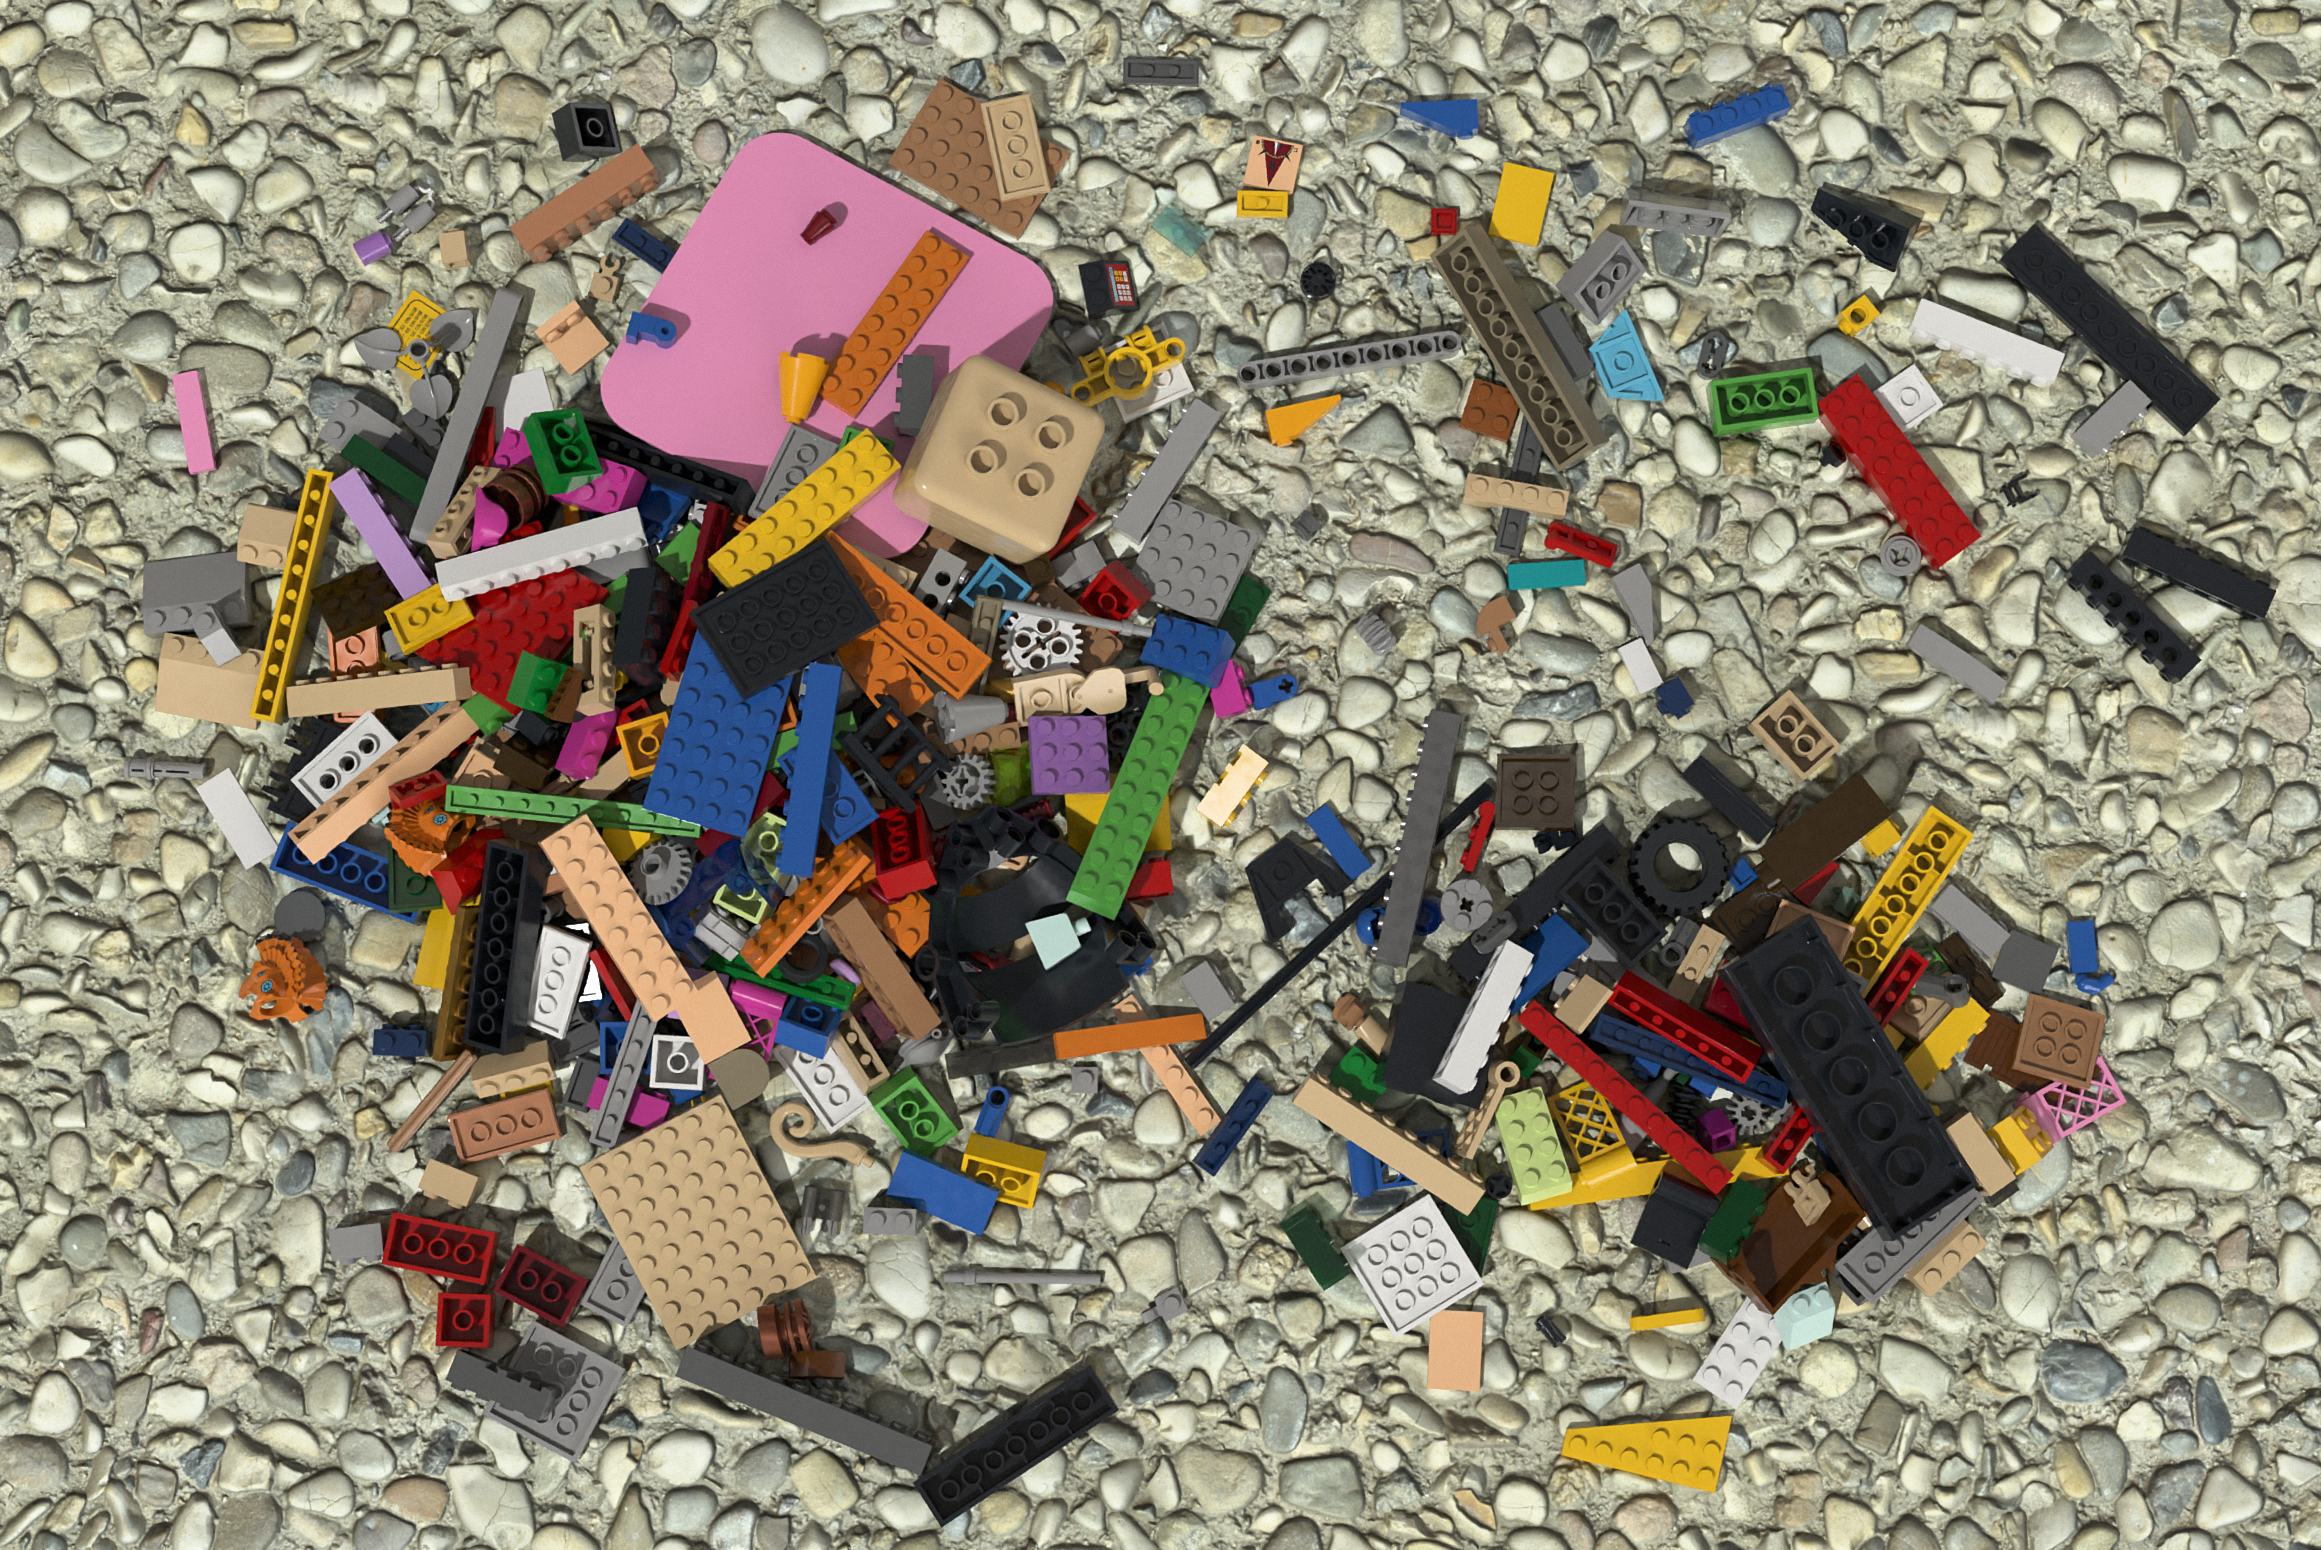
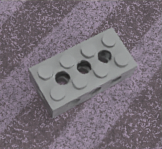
M939 547L913 596L925 606L931 602H937V606L930 610L944 620L947 611H952L957 604L959 598L956 596L960 587L964 589L971 578L967 562ZM942 580H950L948 585L939 586Z

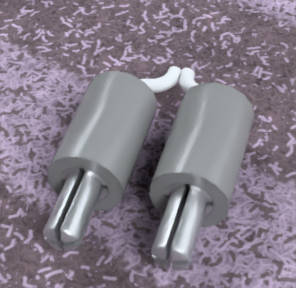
M406 183L384 202L388 207L376 216V220L380 224L386 221L393 213L398 217L420 197L416 190L429 193L430 206L423 201L401 220L404 225L392 235L396 242H399L410 231L415 235L437 215L432 210L434 207V200L432 198L434 192L430 188L424 189L420 186L412 188Z

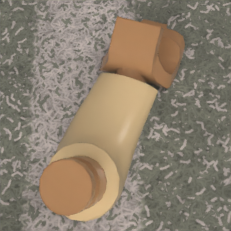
M1352 993L1340 997L1334 1003L1335 1008L1331 1015L1348 1031L1354 1028V1034L1364 1047L1379 1060L1381 1048L1386 1040L1388 1030L1370 1013L1365 1016L1368 1008Z

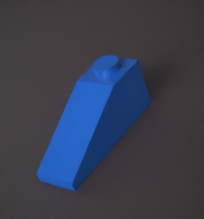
M1477 99L1401 102L1400 115L1450 137H1458L1460 140L1472 139L1473 136H1477L1479 130Z

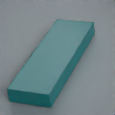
M1584 559L1507 565L1509 591L1586 585Z

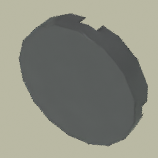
M303 891L290 893L283 897L276 906L274 913L275 927L284 938H287L289 935L290 937L302 940L303 943L310 942L317 938L325 929L327 922L326 907L318 897L311 893Z

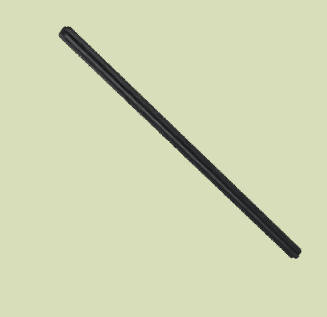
M1483 783L1439 824L1434 848L1494 793L1489 784ZM1390 870L1189 1054L1185 1062L1192 1069H1195L1356 921L1362 910L1371 907L1382 897L1386 889H1390L1393 880L1389 879Z

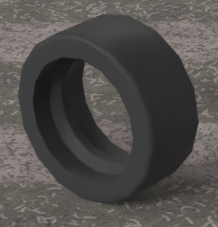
M805 932L794 945L807 944L817 951L818 962L815 967L806 971L796 970L789 965L787 953L777 962L779 970L785 978L800 984L810 983L818 979L826 969L828 957L826 944L816 934Z

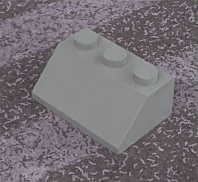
M1604 230L1555 286L1568 303L1594 325L1598 326L1644 274L1646 268L1623 237Z

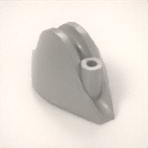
M949 1027L934 1028L919 1041L905 1038L892 1064L896 1070L905 1069L909 1065L912 1068L930 1066L940 1058L954 1035Z

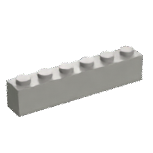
M1195 398L1192 404L1187 402L1180 414L1183 416L1180 423L1172 425L1167 433L1168 441L1165 445L1160 444L1153 455L1156 458L1151 467L1146 465L1139 476L1142 481L1137 488L1133 486L1125 498L1128 501L1123 509L1119 507L1111 519L1114 522L1113 530L1138 546L1158 517L1162 506L1171 497L1221 420V413Z

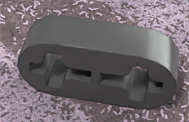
M1718 331L1708 333L1702 342L1696 372L1703 380L1715 378L1721 368L1727 340ZM1716 338L1718 339L1717 343L1721 344V346H1717L1714 353H1710L1712 344L1708 343V341ZM1711 358V367L1715 370H1711V372L1707 374L1705 373V368L1702 367V365H1705L1708 359Z
M1499 912L1473 934L1471 942L1479 953L1487 954L1514 933L1517 928V922L1510 912Z

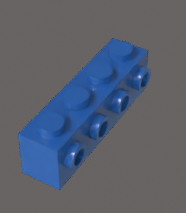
M1769 84L1760 88L1756 94L1744 93L1736 97L1734 102L1727 104L1726 101L1715 104L1712 110L1707 112L1698 110L1691 113L1683 128L1690 146L1694 150L1784 117L1791 106L1782 84L1775 87L1773 84Z

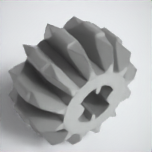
M1370 612L1366 616L1364 615L1355 624L1356 632L1377 656L1381 657L1385 653L1387 654L1397 644L1395 636L1375 613Z
M1739 1095L1740 1100L1732 1096L1730 1100L1735 1106H1725L1726 1110L1732 1111V1115L1726 1116L1729 1120H1734L1732 1124L1735 1128L1739 1125L1738 1134L1743 1135L1746 1128L1749 1135H1754V1127L1762 1131L1764 1128L1759 1121H1769L1768 1117L1762 1116V1112H1768L1769 1107L1761 1108L1760 1105L1762 1103L1754 1102V1100L1747 1099ZM1745 1106L1747 1110H1752V1116H1749V1121L1747 1117H1742L1741 1111H1745L1743 1109Z

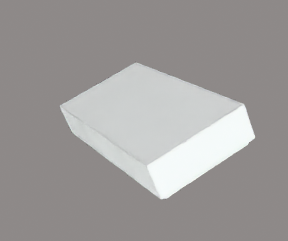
M1642 638L1617 649L1639 695L1664 684Z

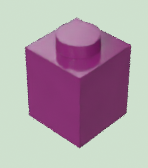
M1720 1108L1697 1116V1136L1712 1155L1735 1146V1126Z

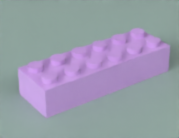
M352 468L328 484L404 601L439 582L430 576L433 573L432 569L420 555H416L419 552L418 548L406 534H402L405 531L404 527L392 513H388L392 509L378 492H374L378 488L364 471L359 473L355 468Z

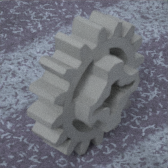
M965 753V756L957 755V761H949V765L954 770L951 773L944 772L947 775V779L941 780V783L947 784L943 793L950 794L947 801L954 803L955 808L963 810L980 809L981 802H989L987 794H994L990 786L996 784L995 780H991V776L995 771L988 769L991 763L983 761V756Z

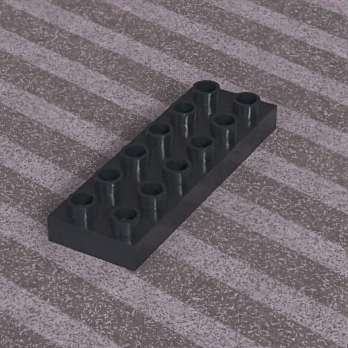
M1811 913L1801 915L1716 970L1883 1241L1896 1240L1979 1185Z

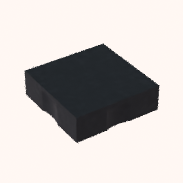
M1408 980L1398 983L1389 1015L1388 1034L1381 1048L1373 1084L1406 1094L1421 1095L1436 1103L1465 1112L1479 1110L1495 1044L1490 1045L1486 1053L1489 1055L1488 1060L1482 1068H1479L1475 1076L1478 1078L1477 1083L1468 1093L1457 1094L1432 1080L1471 1000Z

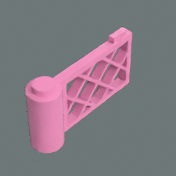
M2098 1056L2095 1065L2097 1064L2101 1068L2100 1082L2091 1080V1084L2099 1086L2095 1100L2084 1097V1089H2080L2077 1095L2066 1091L2067 1084L2054 1081L2033 1094H2029L2028 1091L2019 1094L2014 1098L2016 1102L2012 1106L2016 1109L2023 1104L2026 1109H2030L2037 1119L2036 1123L2041 1130H2045L2052 1138L2053 1145L2065 1136L2127 1101L2102 1057ZM2062 1084L2061 1089L2055 1088ZM2104 1088L2112 1090L2117 1099L2111 1104L2100 1102ZM2048 1091L2060 1093L2057 1106L2048 1105L2043 1094ZM2064 1095L2077 1098L2074 1112L2061 1109ZM2082 1100L2094 1104L2092 1115L2087 1117L2079 1114ZM2099 1105L2104 1107L2098 1111ZM2060 1113L2073 1116L2070 1127L2064 1131L2058 1123ZM2077 1118L2083 1119V1120L2079 1121L2078 1123H2076V1122H2077Z

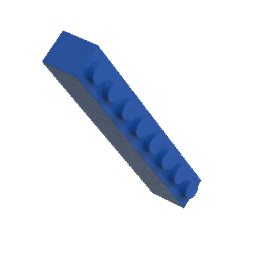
M810 662L809 669H804L802 684H806L805 695H800L799 710L803 711L802 719L796 722L795 736L799 737L798 746L793 747L791 762L795 763L794 773H789L787 789H791L790 800L785 799L783 815H787L786 826H781L779 841L783 842L782 852H777L775 864L776 868H780L779 873L783 875L813 879L843 668L840 666Z

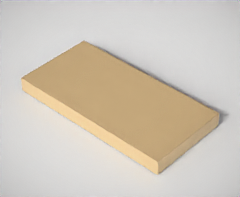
M1030 93L980 103L1001 202L1051 192Z

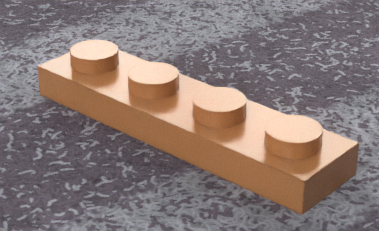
M1017 720L1005 721L1000 725L945 744V741H941L937 733L923 735L937 751H942L949 759L956 758L957 755L965 756V753L975 755L1022 747ZM923 751L917 755L919 764L931 762Z

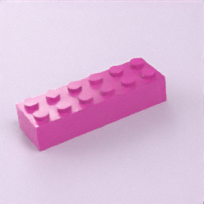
M506 427L490 467L500 468L503 472L509 466L519 463L526 464L538 472L524 432ZM598 457L604 473L601 477L570 493L550 495L549 499L599 516H605L637 507L648 478L634 468Z

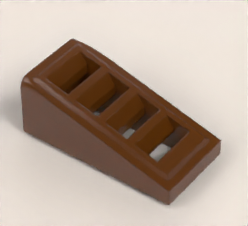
M568 666L545 710L544 716L552 720L572 723L584 675L583 671Z

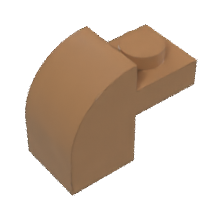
M1505 595L1486 604L1475 622L1477 639L1487 635V646L1491 653L1496 652L1498 657L1508 653L1510 650L1499 628L1516 619V615Z

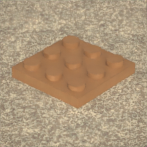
M2030 993L2027 997L2011 1068L2088 1090L2093 1076L2106 1015Z

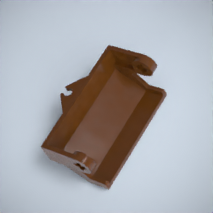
M1796 1166L1766 1197L1768 1207L1762 1217L1758 1216L1754 1222L1755 1228L1749 1238L1745 1237L1741 1242L1742 1248L1737 1258H1731L1728 1265H1725L1710 1257L1720 1272L1743 1291L1759 1311L1773 1316L1802 1284L1826 1282L1827 1278L1821 1274L1823 1268L1826 1267L1829 1274H1834L1837 1246L1866 1216V1213L1842 1183L1826 1170H1823L1816 1179L1828 1191L1831 1202L1816 1223L1808 1227L1805 1225L1793 1206L1795 1203L1793 1197L1783 1188L1790 1181L1794 1187L1799 1188L1791 1177L1797 1170L1801 1172L1802 1176L1807 1177L1804 1170Z

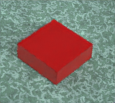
M1431 208V235L1455 236L1457 234V209Z

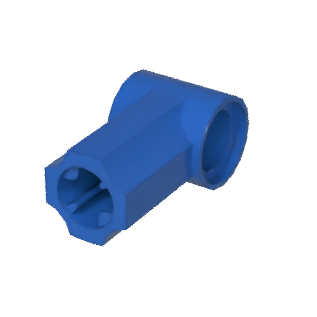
M995 1086L988 1090L974 1131L995 1138L1011 1099L1007 1088ZM995 1090H1001L1005 1094V1101L1001 1105H996L992 1101V1093Z

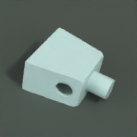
M1067 913L1025 924L1046 970L1080 949L1081 944L1077 937L1091 931L1085 916L1070 922Z

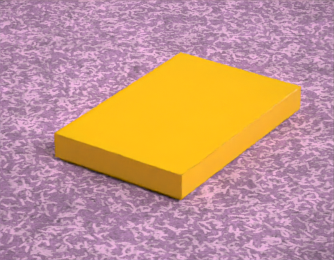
M1505 162L1487 235L1537 247L1554 173Z
M439 582L384 611L405 655L475 619L465 597L458 601L446 602Z

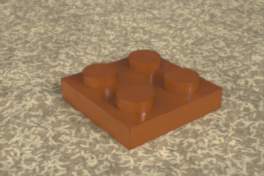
M1474 378L1458 427L1507 443L1519 405L1508 388Z

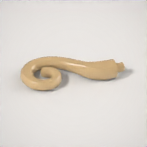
M795 1101L786 1102L778 1106L771 1114L769 1121L771 1137L780 1149L790 1155L801 1158L839 1156L857 1167L862 1163L868 1168L875 1162L874 1158L867 1155L869 1149L854 1141L839 1139L815 1144H800L790 1139L783 1131V1122L792 1113L800 1114L804 1120L802 1126H791L789 1128L792 1136L803 1138L813 1130L815 1123L814 1115L803 1103Z

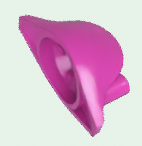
M476 486L475 522L471 553L479 551L482 547L498 546L499 539L506 534L509 528V516L506 510L501 505L491 501L484 493L483 488Z

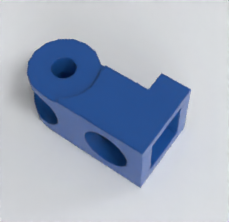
M632 312L626 333L627 343L637 345L638 339L654 342L658 347L665 349L675 344L677 333L676 327L672 322L643 313Z

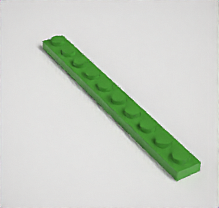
M448 784L446 788L445 811L566 824L582 814H587L594 827L689 837H702L703 831L702 826L643 810V804L457 784Z

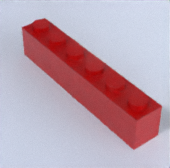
M1628 970L1625 971L1618 981L1613 994L1607 1001V1004L1743 1084L1764 1051Z

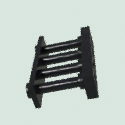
M877 693L874 698L881 706L856 732L841 730L834 738L901 812L912 814L918 807L913 801V795L938 769L947 773H951L954 769L948 764L950 759L940 750L937 751L898 708L900 704L892 695ZM889 714L896 721L897 725L872 751H867L862 745L864 742L863 738ZM905 732L914 741V744L890 769H884L879 764L881 761L880 757ZM923 751L931 762L906 788H901L896 783L897 776Z

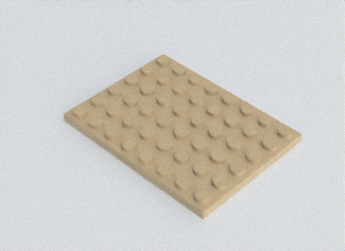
M721 1093L579 1166L676 1350L817 1278L816 1272Z

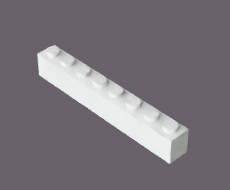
M634 507L435 563L442 594L446 602H450L475 594H483L503 586H511L514 583L528 579H536L539 576L553 572H561L574 566L586 565L599 559L611 558L624 552L636 551L649 545L638 508Z

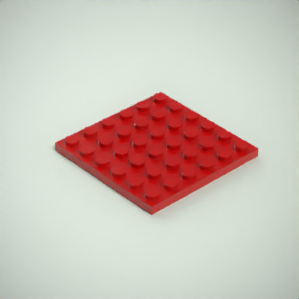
M567 568L561 572H553L539 576L536 579H528L514 583L511 586L489 590L483 594L468 596L465 599L475 619L455 630L449 631L438 639L428 642L413 653L432 665H436L440 670H442V664L458 663V668L469 667L471 689L516 717L523 708L506 701L522 650L560 661L574 643V610L597 604L603 605L611 593L576 570ZM582 623L583 632V630L586 628V624Z

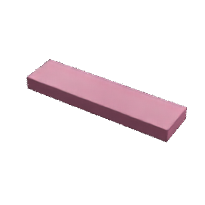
M195 370L172 375L189 473L194 475L217 470L199 371Z

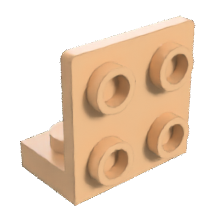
M575 300L534 331L570 376L574 375L610 345Z

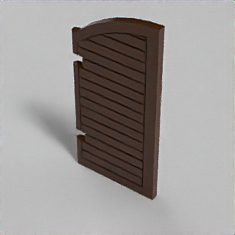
M1988 1009L1987 1012L1990 1016L1985 1021L1987 1026L1979 1034L1975 1035L1962 1061L1981 1071L1985 1064L1992 1067L1989 1072L1990 1076L2022 1093L2028 1091L2029 1094H2033L2054 1082L2050 1079L2011 1068L2021 1025ZM2096 1065L2092 1076L2093 1081L2101 1071V1068ZM2062 1084L2055 1088L2061 1089ZM2067 1085V1092L2079 1094L2080 1088ZM2048 1091L2043 1094L2048 1105L2057 1106L2060 1093ZM2064 1095L2062 1104L2069 1102L2074 1097Z

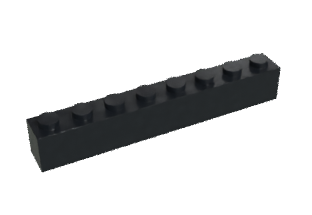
M585 423L597 457L636 469L648 478L647 483L704 503L709 501L731 507L730 512L744 517L756 497V493L746 479L675 454H669L655 447Z
M1603 823L1503 910L1510 912L1517 922L1516 930L1506 940L1520 945L1525 940L1522 936L1529 929L1534 932L1544 923L1541 918L1548 912L1554 915L1564 905L1555 894L1596 856L1603 864L1606 861L1612 864L1621 856L1619 850L1623 845ZM1470 939L1446 961L1466 984L1471 980L1476 983L1482 978L1485 972L1483 969L1488 966L1496 948L1487 954H1481L1473 946Z

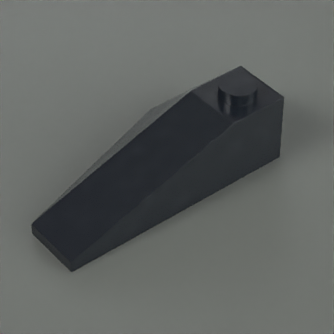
M1823 187L1818 188L1810 210L1831 229L1838 230L1848 239L1846 242L1852 247L1855 245L1865 254L1864 257L1867 260L1893 273L1907 251L1920 221V218L1898 208Z

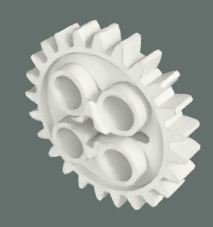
M1050 603L1046 607L1051 608ZM1018 613V619L1014 617L1009 618L1012 626H1003L1008 635H1000V639L1005 641L1006 644L1000 645L999 649L1007 651L1001 658L1004 661L1010 660L1006 669L1015 668L1013 677H1017L1020 674L1026 676L1057 669L1072 668L1071 664L1079 665L1080 663L1075 658V655H1083V651L1076 648V646L1082 645L1083 640L1076 639L1081 634V629L1073 630L1076 623ZM1041 622H1050L1052 629L1048 633H1041L1038 630V625ZM1058 631L1061 632L1060 636L1055 637L1046 643L1045 650L1038 648L1034 652H1032L1027 658H1022L1023 654L1030 652L1031 650L1037 647V640L1045 642L1050 637H1052L1054 633ZM1020 636H1028L1031 639L1027 647L1021 648L1016 644ZM1055 643H1064L1067 647L1066 651L1063 654H1055L1052 651ZM1042 657L1045 660V665L1040 669H1035L1031 666L1032 659Z

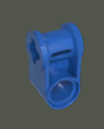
M1286 674L1247 686V689L1250 691L1254 710L1258 711L1293 698L1297 693L1298 685L1293 676ZM1283 681L1293 684V687L1290 688V693L1279 690L1282 687Z

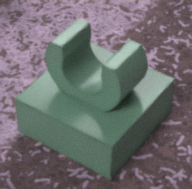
M1845 885L1842 890L1838 887H1833L1832 890L1839 897L1836 901L1827 899L1826 902L1841 917L1849 920L1861 897L1854 889Z

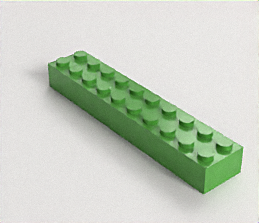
M1164 668L1160 673L1164 691L1160 695L1152 694L1066 898L1071 903L1112 920H1115L1210 690V687Z

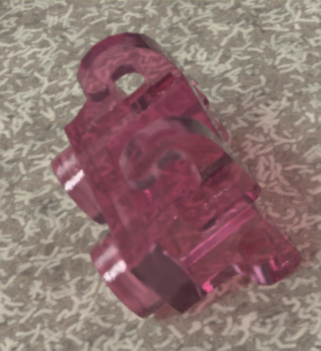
M872 1000L853 1016L860 1024L864 1021L862 1017L864 1015L880 1038V1041L877 1037L871 1040L876 1049L892 1040L898 1033L893 1026L891 1027L879 1011L881 1008L877 1005L876 1001Z

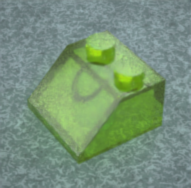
M1029 749L986 753V761L991 763L988 769L995 771L991 776V780L996 781V784L990 786L994 794H987L989 800L987 804H997L1006 807L1032 794Z

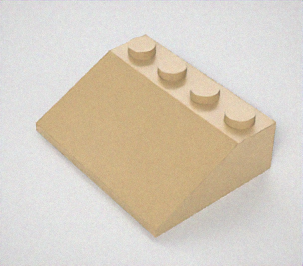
M165 632L159 657L155 711L257 730L259 721L250 718L249 715L265 651L238 646L243 655L219 667L198 638Z

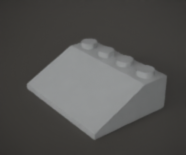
M1633 186L1630 189H1626L1623 194L1619 225L1720 238L1731 219V211L1727 202H1721L1717 197L1699 199L1695 198V195L1688 193L1677 196L1670 195V192L1666 190L1648 192L1645 191V188Z
M237 551L144 563L142 614L146 636L158 639L164 638L165 632L177 635L196 634L188 617L210 605L219 610L229 629L255 626L248 563L237 561Z

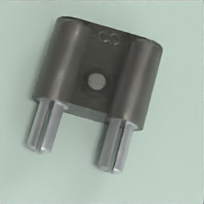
M805 1185L800 1216L803 1217L801 1234L805 1235L806 1229V1236L810 1235L812 1218L829 1220L827 1238L830 1239L832 1231L831 1239H835L838 1222L842 1220L846 1191Z

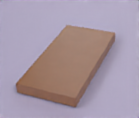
M549 1087L447 1114L461 1165L563 1137Z

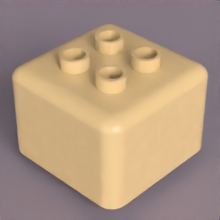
M984 355L970 356L941 381L894 488L893 501L901 512L1009 564L1023 565V563L1029 562L1048 552L1056 545L1104 434L1105 423L1103 417L1096 410Z

